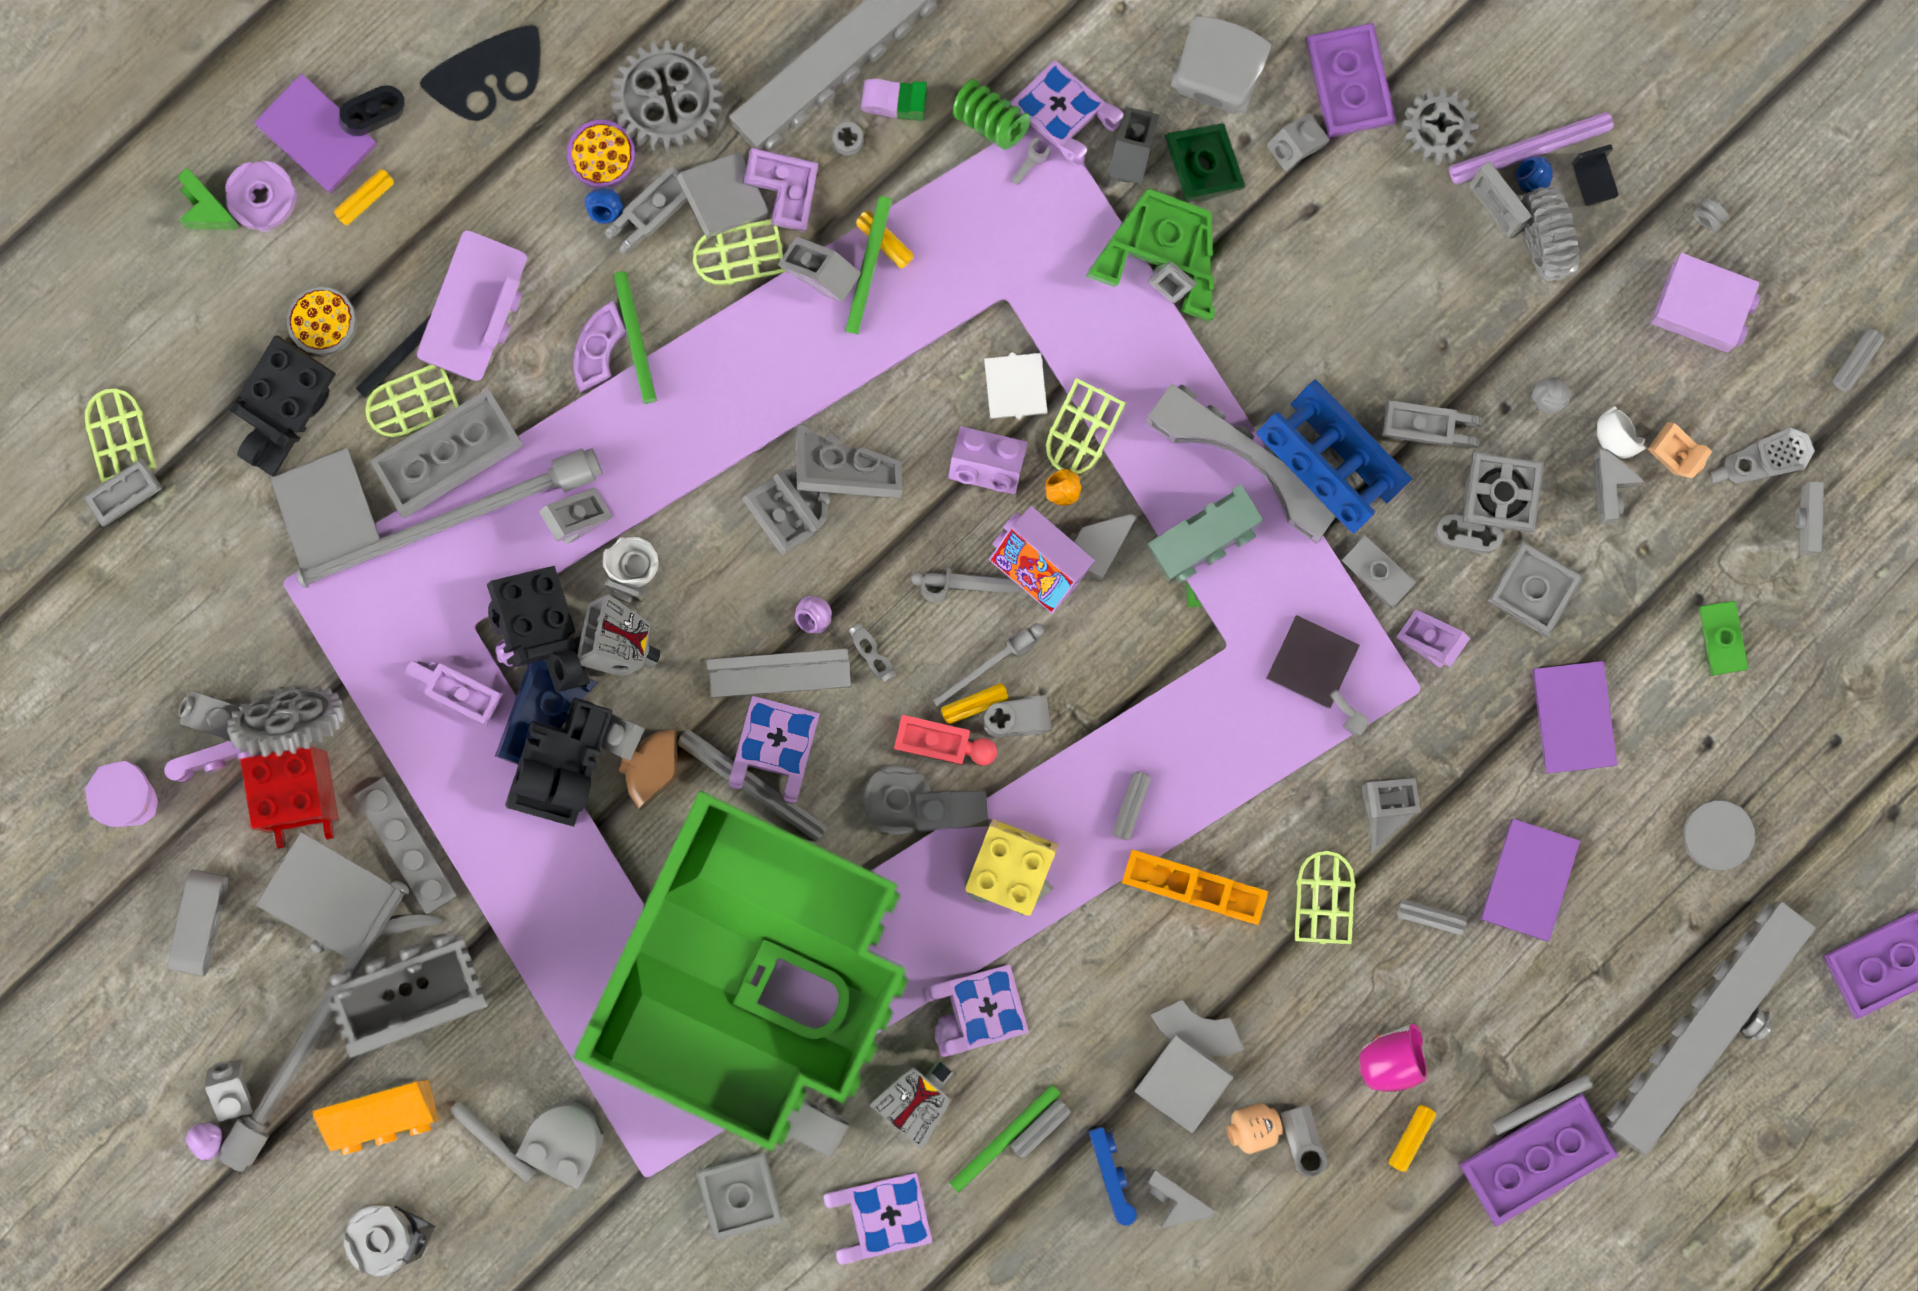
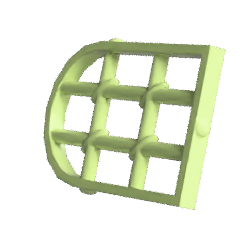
M772 219L745 224L717 234L718 244H715V247L699 250L700 246L708 239L704 235L697 242L693 251V264L697 273L706 282L714 285H733L738 282L784 273L785 270L783 269L760 273L758 264H761L763 261L782 259L783 244L780 242L778 227L774 225L775 235L753 239L751 228L770 225ZM746 230L747 238H744L745 241L724 245L722 234ZM777 240L779 253L756 257L754 246H758V243ZM749 245L751 257L748 256V259L727 262L726 252L729 251L728 249ZM720 251L722 262H719V265L699 269L697 264L698 255ZM752 264L753 275L731 279L729 270H732L733 267ZM724 270L725 280H714L706 277L703 273Z
M429 365L395 380L387 381L373 390L367 399L365 408L367 421L371 427L386 437L408 436L442 417L435 418L432 407L453 400L457 408L459 404L446 371L440 368L443 374L442 378L427 384L425 382L421 384L418 375L438 368L437 366ZM411 378L414 379L417 388L400 395L397 393L394 395L391 386ZM446 382L450 395L433 402L432 400L428 401L425 390ZM386 389L390 399L371 406L375 396ZM420 394L423 406L405 413L400 411L397 401ZM387 405L389 407L393 406L396 413L395 417L378 424L373 423L370 412ZM422 411L423 413L427 412L429 421L407 429L404 421L405 418ZM396 422V424L400 423L402 432L387 433L381 431L380 428Z
M1076 378L1053 426L1049 430L1046 451L1051 464L1058 470L1064 469L1058 462L1066 446L1069 447L1071 444L1080 450L1070 470L1081 474L1091 469L1102 456L1105 445L1126 403L1104 392L1103 389H1098ZM1078 384H1081L1089 389L1081 405L1075 408L1069 403ZM1093 391L1105 396L1097 415L1094 414V417L1084 412ZM1110 399L1121 404L1111 425L1101 421ZM1067 409L1075 413L1076 416L1068 432H1065L1063 435L1057 432L1056 429ZM1085 418L1093 422L1085 440L1079 443L1071 439V436L1079 420ZM1100 426L1108 431L1098 451H1095L1087 446L1096 428L1099 429ZM1053 436L1063 440L1055 458H1053L1051 452ZM1088 453L1094 456V459L1088 466L1081 470H1076L1083 454L1086 455Z
M116 388L105 389L95 394L87 404L85 424L101 483H105L114 476L105 478L100 456L109 454L117 475L121 472L116 452L127 449V452L130 451L132 462L135 463L138 459L134 446L141 444L146 445L151 464L148 465L151 470L157 468L143 420V412L136 399L127 392ZM114 393L119 415L108 418V415H105L101 397ZM120 394L125 395L132 401L136 409L135 411L127 413V410H124ZM97 403L101 421L90 424V413L93 405ZM138 416L143 438L134 441L130 434L127 418ZM117 421L120 424L122 423L127 443L116 446V443L113 444L108 424ZM101 426V429H104L109 448L98 451L92 429Z
M1330 851L1317 852L1308 857L1301 865L1298 879L1296 880L1297 899L1294 941L1319 942L1320 944H1352L1353 903L1356 884L1354 883L1352 867L1340 854ZM1321 855L1334 856L1333 880H1321L1322 877L1319 876ZM1315 858L1314 879L1302 878L1305 866L1310 860ZM1339 860L1347 867L1350 881H1340ZM1301 884H1309L1313 888L1312 909L1300 908ZM1319 885L1330 886V889H1332L1331 910H1320V906H1318ZM1338 886L1350 887L1349 911H1339L1340 908L1337 907ZM1300 914H1309V918H1312L1311 938H1299ZM1317 915H1326L1331 919L1330 939H1316ZM1337 916L1348 917L1347 940H1336Z

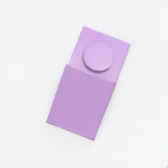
M1415 609L1396 637L1400 642L1439 668L1444 664L1451 667L1470 640L1463 631Z

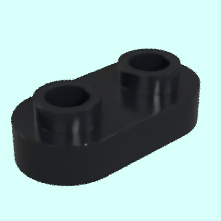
M382 85L348 100L340 108V127L349 135L363 136L394 122L403 114L404 96L396 87ZM387 104L390 105L392 109L385 110L381 106ZM354 118H358L362 122L357 124L353 123L351 120Z

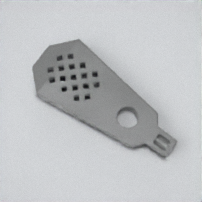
M1788 427L1726 457L1722 467L1708 472L1713 484L1727 479L1734 484L1773 477L1804 470L1815 450L1809 434ZM1740 460H1746L1750 464L1748 472L1740 470Z

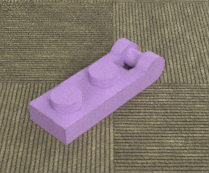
M227 741L172 759L165 765L164 771L165 775L171 780L187 782L196 771L204 769L205 773L215 772L224 769L226 761L238 758L240 762L241 758L252 756H250L249 751L241 753L239 747L234 748L233 743Z

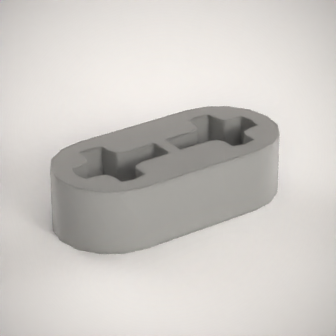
M1449 514L1443 517L1435 528V537L1441 545L1475 553H1491L1501 545L1503 540L1501 528L1463 523L1464 516ZM1450 522L1455 523V529L1466 531V536L1456 535L1453 540L1448 539V533L1443 532L1442 528L1447 527ZM1487 528L1489 529V535L1495 537V541H1490L1487 546H1483L1482 539L1471 537L1472 533L1481 534Z

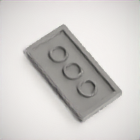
M488 388L370 460V463L398 512L405 519L524 445Z

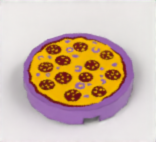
M594 120L583 124L572 134L567 145V161L573 175L586 186L593 189L600 187L612 188L620 185L633 170L636 161V149L632 138L627 136L626 130L610 120Z

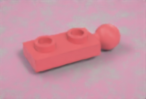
M906 715L901 716L894 750L958 765H963L964 757L968 755L974 763L980 766H987L995 761L998 753L995 743L988 738H979L974 742L968 741L970 730Z

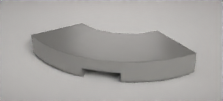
M1183 1000L1150 1014L1156 1026L1169 1040H1172L1177 1033L1208 1056H1224L1244 1050L1230 1017L1218 1020L1201 1018L1190 1011Z

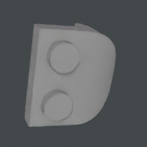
M786 469L776 473L771 480L749 492L742 499L782 556L803 544L817 533L827 520L828 504L830 503L828 492L797 490V473L793 472V469Z
M564 1101L562 1104L547 1106L531 1124L516 1157L579 1190L603 1144V1134H600L596 1124L597 1117L587 1107L573 1101Z

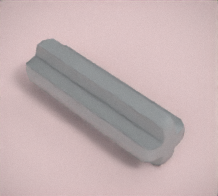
M1869 329L1865 332L1834 377L1832 383L1835 387L1844 392L1852 388L1883 343L1884 336L1874 329Z
M1138 771L1132 774L1112 831V835L1123 840L1130 839L1151 781L1149 775Z
M1406 899L1400 901L1397 910V916L1401 919L1458 935L1464 933L1467 925V918L1465 916Z
M1056 1100L1011 1144L1012 1150L1020 1158H1025L1070 1115V1109L1062 1100Z

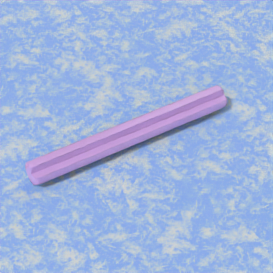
M1603 112L1453 164L1449 168V175L1454 184H1459L1473 179L1479 168L1488 161L1493 164L1496 170H1500L1523 162L1529 157H1537L1612 130L1614 127L1612 117L1609 112Z

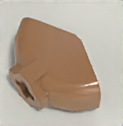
M676 729L653 733L638 743L630 761L622 759L619 772L626 774L625 778L629 796L639 810H642L677 777L678 737Z

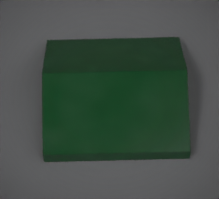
M1224 123L1171 132L1164 136L1186 200L1207 201L1246 187Z

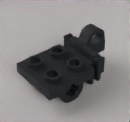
M274 336L239 394L247 401H232L228 407L229 411L255 427V430L250 432L240 445L237 456L250 465L262 469L271 476H275L294 443L299 442L301 439L293 432H305L307 429L305 425L309 418L314 417L327 401L330 394L328 386L336 373L280 336Z
M555 565L491 580L487 583L492 600L488 606L491 627L497 635H503L506 644L503 648L504 653L512 651L514 653L512 657L507 659L508 665L512 664L514 668L545 660L556 693L590 683L586 668L581 666L577 656L581 636L569 639V636L575 633L576 630Z
M575 697L567 713L565 730L531 720L528 730L531 736L537 738V740L528 738L526 740L505 803L506 808L574 827L578 813L582 812L586 805L591 788V775L593 769L597 766L595 758L590 757V754L600 757V748L613 712L612 709Z

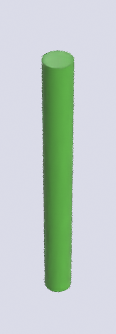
M880 195L878 197L860 269L861 275L857 281L845 329L846 332L859 334L892 199Z
M621 271L613 275L643 403L651 404L657 401L628 275L627 272Z
M1051 1084L949 1182L958 1193L962 1191L1041 1115L1061 1093Z

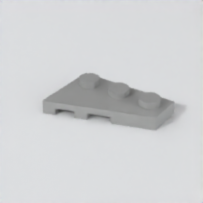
M797 425V490L893 498L901 497L903 491L902 461L863 447L856 450L840 444V439L830 435H827V438H823L809 433L810 428Z

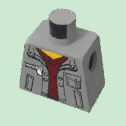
M608 594L589 603L577 654L581 666L618 676H626L641 669L643 665L653 668L659 661L660 650L648 644L651 629L649 622Z
M939 1060L936 1061L926 1075L912 1067L870 1104V1107L922 1150L952 1099L941 1089L954 1073Z

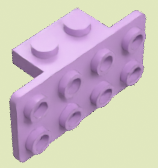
M464 231L458 242L417 350L418 359L470 380H481L497 343L504 344L511 325L506 324L505 321L509 310L516 312L523 293L517 291L527 261V255L520 250L472 231Z

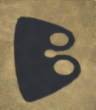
M534 25L521 26L479 42L429 71L422 78L420 86L434 100L458 116L470 121L486 119L493 113L497 103L493 89L485 83L486 77L489 75L497 78L496 86L500 94L510 101L524 100L532 95L536 89L541 55L539 30ZM515 72L524 74L528 81L526 89L518 94L510 92L506 87L507 77ZM476 91L484 93L489 101L487 108L480 113L472 112L467 107L468 96Z

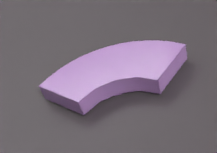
M614 301L604 305L590 317L582 329L576 349L574 350V376L581 394L612 378L609 367L611 352L618 341L627 335L625 324Z

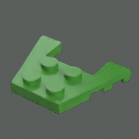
M1150 188L1146 189L1087 271L1086 277L1116 287L1119 285L1127 255L1157 266L1172 261L1197 283L1193 289L1185 294L1181 312L1209 322L1215 316V306L1212 307L1214 277L1211 276L1210 258L1213 256L1211 211Z

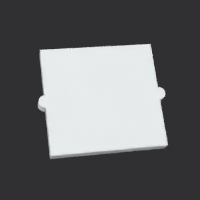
M1012 352L1006 357L984 359L990 419L1015 417L1017 420H1020L1022 416L1047 414L1041 353L1016 355Z

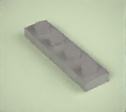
M387 777L379 779L354 795L427 915L459 897Z

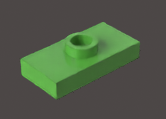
M1736 601L1699 607L1711 676L1748 670Z

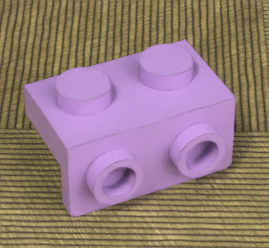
M960 426L948 478L964 484L993 489L997 492L1015 494L1028 442Z

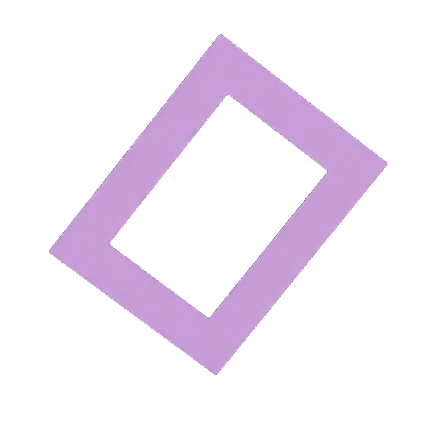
M1031 125L1025 136L1010 149L1004 150L998 147L995 142L890 207L886 227L913 253L914 258L902 269L880 249L859 334L845 331L857 281L853 290L841 302L823 295L785 271L647 356L657 398L656 402L651 404L643 403L635 365H632L518 435L524 446L407 518L404 519L397 510L375 523L380 539L545 474L548 472V469L553 467V459L581 448L584 451L593 448L603 474L596 476V481L568 492H564L562 487L557 489L555 487L549 488L311 583L308 588L300 585L297 580V572L284 581L286 591L571 1058L580 1043L645 904L585 807L582 812L578 813L575 825L572 827L508 809L505 806L518 765L497 758L495 754L514 705L516 694L476 630L477 625L489 617L488 606L492 600L487 583L491 580L554 565L557 574L561 573L794 429L798 424L800 425L999 301L1005 300L1010 304L1067 395L1076 378L1098 389H1103L1104 392L1126 403L1103 451L1158 537L1183 520H1188L1203 511L1204 507L1214 501L1216 503L1233 492L1232 489L1242 484L1264 520L1259 528L1254 531L1257 536L1242 547H1238L1234 543L1224 549L1227 554L1225 557L1210 566L1206 561L1194 568L1197 573L1186 580L1226 643L1225 649L987 798L989 826L994 818L1059 844L1045 878L1053 889L1034 906L1030 916H1020L1016 911L991 901L977 902L970 898L965 890L966 878L974 867L989 826L936 830L872 870V872L898 884L895 891L900 893V897L893 912L885 911L880 924L885 929L877 946L875 947L870 944L868 949L903 965L906 969L904 975L909 978L901 997L894 996L889 1008H891L893 1014L886 1028L928 1003L923 994L924 988L974 974L1123 880L1132 849L1156 857L1163 855L1352 736L1353 734L1343 727L1349 716L1343 713L1342 709L1330 696L1332 691L1337 690L1349 706L1368 718V725L1417 695L1420 691V685L1324 536L1322 535L1319 541L1315 543L1287 523L1283 506L1277 494L1256 468L1236 454L1213 445L1194 442L1173 443L1145 423L1148 415L1171 383L1176 387L1184 385L1197 395L1195 399L1206 408L1208 405L1216 407L1226 416L1224 421L1234 428L1237 425L1246 428L1254 435L1253 441L1261 447H1265V444L1257 436L1256 430L1176 306L1148 283L1153 270L1147 261L1127 255L1119 285L1116 287L1086 277L1087 271L1122 222L1084 163L1082 162L1079 166L1072 165L1060 149ZM1035 138H1040L1034 151L1042 154L1050 146L1046 161L1041 164H1035L1018 185L1015 184L1011 179L1025 163L1031 141ZM857 227L827 245L826 248L836 251L860 272L868 236ZM1078 384L1071 399L1076 408L1078 405H1081L1089 389L1081 384ZM1093 391L1084 412L1093 417L1094 414L1097 415L1105 396ZM1110 399L1101 421L1111 425L1121 404ZM1083 418L1086 425L1090 429L1093 422ZM1100 426L1099 429L1096 428L1093 434L1099 445H1101L1108 431ZM595 487L613 517L569 544H566L564 540L556 541L539 511L548 504ZM410 660L425 668H428L431 661L437 664L441 663L503 694L488 725L486 726L424 695L422 691L417 689L420 681L404 673ZM1138 771L1149 775L1151 781L1132 835L1129 840H1123L1112 835V831L1132 774ZM778 958L757 1003L808 1027L818 1028L825 1025L834 1015L838 1005V992L831 982ZM758 966L750 984L757 987L766 967ZM572 1058L632 1159L645 1177L653 1176L725 1130Z

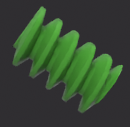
M970 79L964 84L954 103L955 118L965 122L968 127L975 129L980 135L986 136L989 141L996 142L997 146L1004 150L1015 146L1028 131L1030 115L1028 113L1021 115V108L1017 106L1011 107L1010 101L1006 99L1000 101L1001 98L998 93H990L989 87L985 85L980 86L978 80Z

